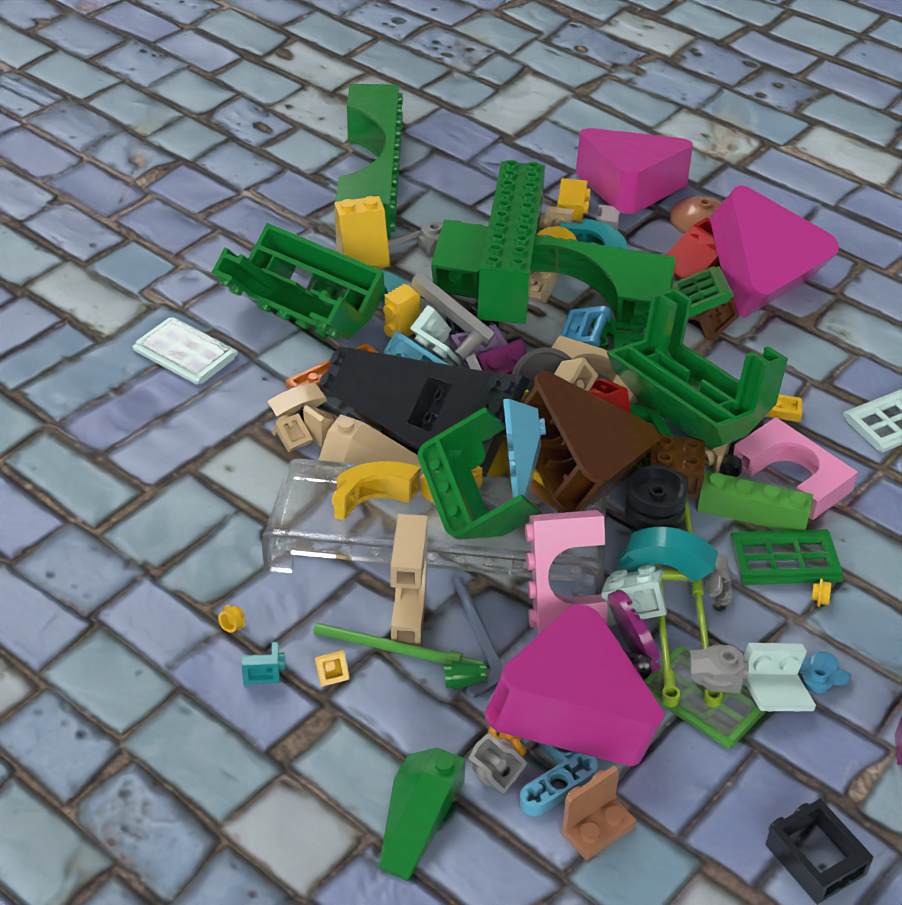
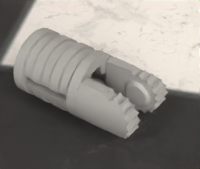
M718 553L715 570L705 576V584L708 595L716 597L717 602L722 606L731 604L732 589L728 558L724 554Z

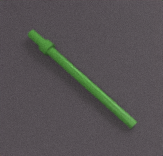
M315 623L313 634L441 664H450L451 660L485 664V661L464 657L463 653L450 651V653L321 623Z

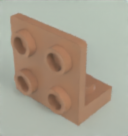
M616 765L606 771L600 770L592 777L591 781L582 787L577 786L573 788L565 798L561 834L586 861L636 827L637 820L615 799L620 772Z

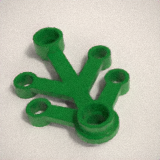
M610 317L603 328L599 348L608 350V335L614 338L613 349L644 340V335L638 334L644 331V320L634 318L629 323L614 321ZM593 319L591 324L592 329L594 328L597 319ZM619 330L631 331L636 334L622 333Z

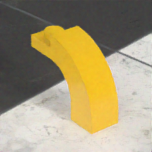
M378 461L360 464L344 471L337 477V490H335L332 496L334 518L345 520L360 503L374 498H388L409 504L420 490L421 467L402 462Z

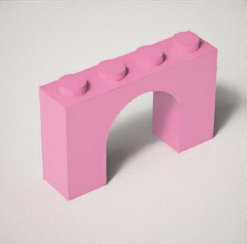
M777 417L736 443L733 455L738 456L742 461V471L750 477L769 464L778 461L794 462L808 469L812 476L797 486L796 491L813 494L809 514L811 520L817 518L851 493L858 474L856 470Z
M598 510L529 515V524H525L526 541L530 542L531 553H526L527 569L532 570V581H528L527 584L529 599H533V609L529 610L530 627H534L539 635L565 610L575 604H582L595 609L608 626L607 601L602 598V595L565 597L555 593L550 588L548 581L551 563L564 550L573 547L605 545L604 515Z

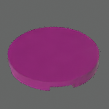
M620 589L608 594L611 612L630 651L649 655L652 658V661L649 662L651 669L646 672L647 674L651 675L659 671L661 666L659 663L656 664V660L660 658L658 649L644 619L640 618L634 608L630 609L629 605L633 604L632 600Z

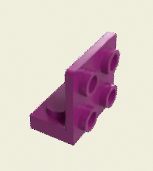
M522 339L479 354L476 358L482 371L512 374L515 365L527 354Z

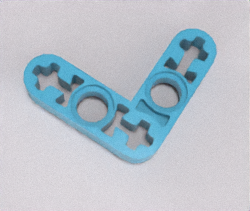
M538 742L558 765L522 788L519 800L521 810L526 815L539 816L563 802L573 788L577 786L582 787L591 781L598 771V761L596 758L573 751L560 752L554 746ZM555 779H562L568 786L564 789H556L550 782ZM530 796H531L533 799H537V798L540 797V802L537 803L535 800H531V801L529 802V801H528V798H529Z

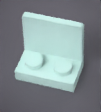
M427 305L410 328L416 335L415 340L424 346L425 349L440 356L452 366L465 367L454 352L443 344L452 329L434 308Z
M654 564L639 567L638 571L627 573V570H619L607 577L601 594L602 598L607 601L609 626L616 625L609 606L608 594L618 589L624 591L633 603L629 605L630 609L634 608L641 619L667 614L661 588V580L664 573L662 566L655 567Z
M748 643L743 656V662H748L749 673L748 679L743 681L761 711H814L816 704L797 675L807 653L803 644Z

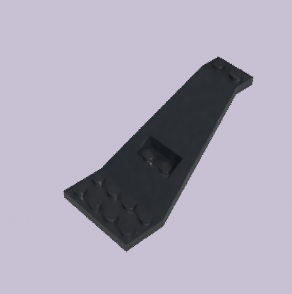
M338 347L331 356V364L327 372L320 379L319 389L324 396L339 399L420 449L426 441L484 407L502 421L506 427L503 399L520 402L530 380L523 375L493 373L359 349ZM506 429L483 442L486 449V457L480 465L482 477L487 476L505 437Z

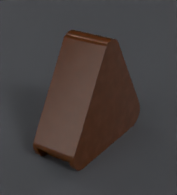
M548 371L537 373L534 377L535 385L522 401L523 404L538 408L539 419L544 418L546 435H541V448L536 470L542 478V482L554 505L562 513L586 511L630 476L660 440L658 431L650 423Z

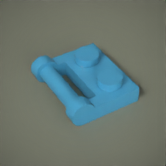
M606 306L570 310L561 336L599 348L601 344L600 337L606 321L610 319L611 309ZM593 319H597L591 336H587Z

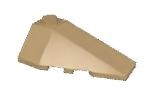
M340 414L327 432L316 467L317 470L338 477L341 473L354 466L369 462L394 461L419 467L421 465L418 455L366 423ZM421 468V473H420V485H421V476H422V474H423L422 468Z

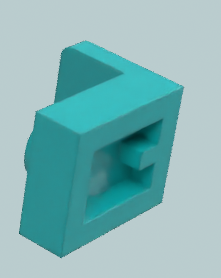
M272 642V655L242 656L243 685L280 683V671L285 670V652L279 653L278 642Z

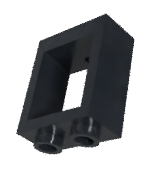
M821 798L811 804L804 803L800 805L794 814L785 819L784 817L777 818L768 828L769 833L765 845L816 905L867 875L874 858ZM813 822L846 857L822 873L816 869L789 838V836Z

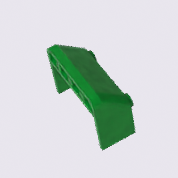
M486 407L426 441L418 451V460L446 533L458 540L502 537L528 523L529 515L542 514L540 509L523 495L513 498L489 513L487 512L471 470L480 466L485 460L486 449L483 442L506 429V427Z

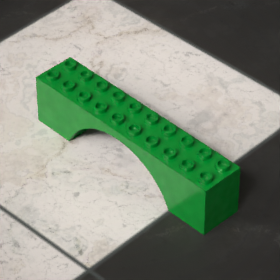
M349 83L347 100L348 142L358 144L370 150L378 158L357 172L338 177L336 202L346 199L354 200L368 196H379L385 210L387 239L389 240L391 232H395L403 123V93H399V85Z
M515 160L501 161L480 264L477 319L526 324L535 237L540 227L545 165H541L538 162L518 163Z
M444 219L431 262L433 283L446 294L478 299L480 264L488 226ZM536 234L532 272H553L576 278L591 286L606 300L614 313L616 321L630 323L632 319L640 318L644 320V328H646L652 295L670 290L673 287L676 257Z

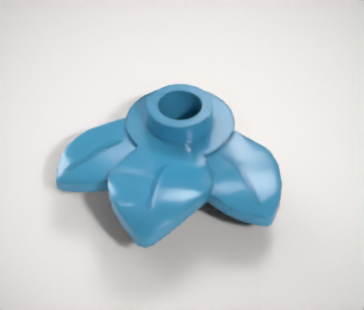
M817 652L812 658L805 656L798 672L803 675L805 687L817 694L826 693L832 685H846L851 679V673L838 669V659L829 652Z

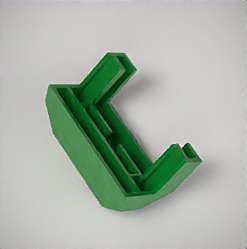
M266 223L249 258L242 254L237 256L231 250L224 247L211 272L219 278L217 281L219 284L229 288L228 291L239 297L244 295L258 303V308L268 313L274 310L277 312L276 315L286 321H289L290 318L296 320V325L306 330L312 327L315 329L314 332L324 338L329 336L336 340H349L370 321L385 293L383 271L269 223ZM293 273L310 279L306 289L297 282L290 280Z
M675 288L653 294L644 340L607 351L613 370L640 402L650 409L658 411L663 418L693 439L704 441L705 447L709 450L747 436L777 404L788 358L769 346L764 347L763 356L754 351L747 353L741 377L738 380L683 344L692 299Z

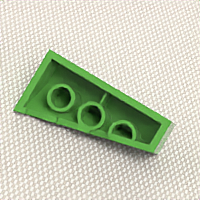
M706 471L697 511L782 531L806 530L813 494Z

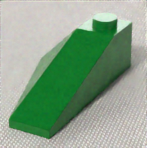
M437 747L407 755L394 777L379 862L380 870L409 882L465 781L466 759Z

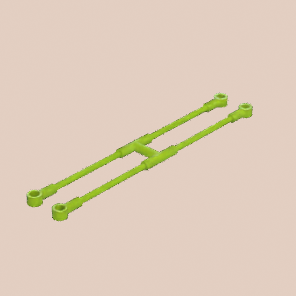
M642 462L637 466L636 470L642 467ZM687 499L684 515L685 530L693 533ZM654 564L655 567L661 566V564ZM663 569L664 573L661 580L662 593L664 594L663 580H691L677 569ZM701 578L694 583L691 581L692 594L696 600L702 649L709 648V640L702 599L704 591ZM665 615L658 616L664 668L662 672L664 688L662 690L661 702L667 707H675L679 703L680 690L675 687L674 672L671 670ZM706 688L703 698L704 704L709 708L719 707L722 702L723 692H714Z

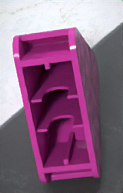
M596 128L582 129L579 133L575 173L582 180L587 181V185L610 206H614L620 213L633 214L687 186L693 143L690 140L677 137Z
M740 185L735 187L711 215L710 221L721 270L734 295L733 301L740 317L751 315L814 277L839 250L838 242L833 235L747 186Z
M575 604L565 610L504 666L491 701L485 710V719L494 730L500 733L628 766H635L641 762L663 721L664 711L601 615L589 606Z

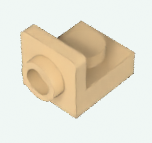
M547 206L545 215L541 214L540 228L560 226V222L572 223L573 209Z
M299 413L292 416L287 414L278 418L272 430L274 437L279 435L288 453L310 444L313 440Z

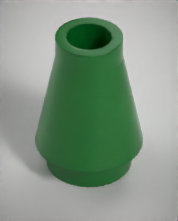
M452 660L450 664H444L446 688H453V691L480 682H487L486 664Z

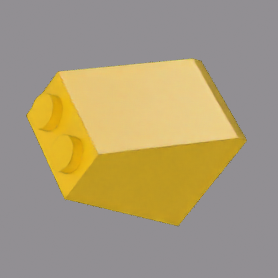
M368 196L361 199H346L334 202L337 251L377 269L390 267L385 210L380 197Z

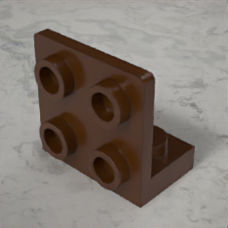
M730 298L729 302L689 317L688 320L699 319L706 339L713 340L739 317L733 298Z
M660 435V440L651 450L650 465L666 466L679 472L688 483V498L699 499L705 476V442L693 438L686 439Z

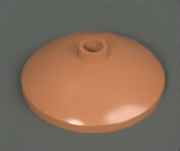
M707 196L685 198L672 207L670 213L671 223L678 231L685 234L692 225L706 217L711 219L713 212L723 202Z

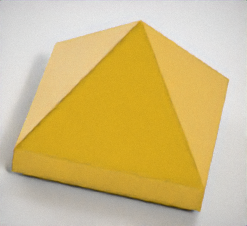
M344 650L314 657L321 687L350 679Z

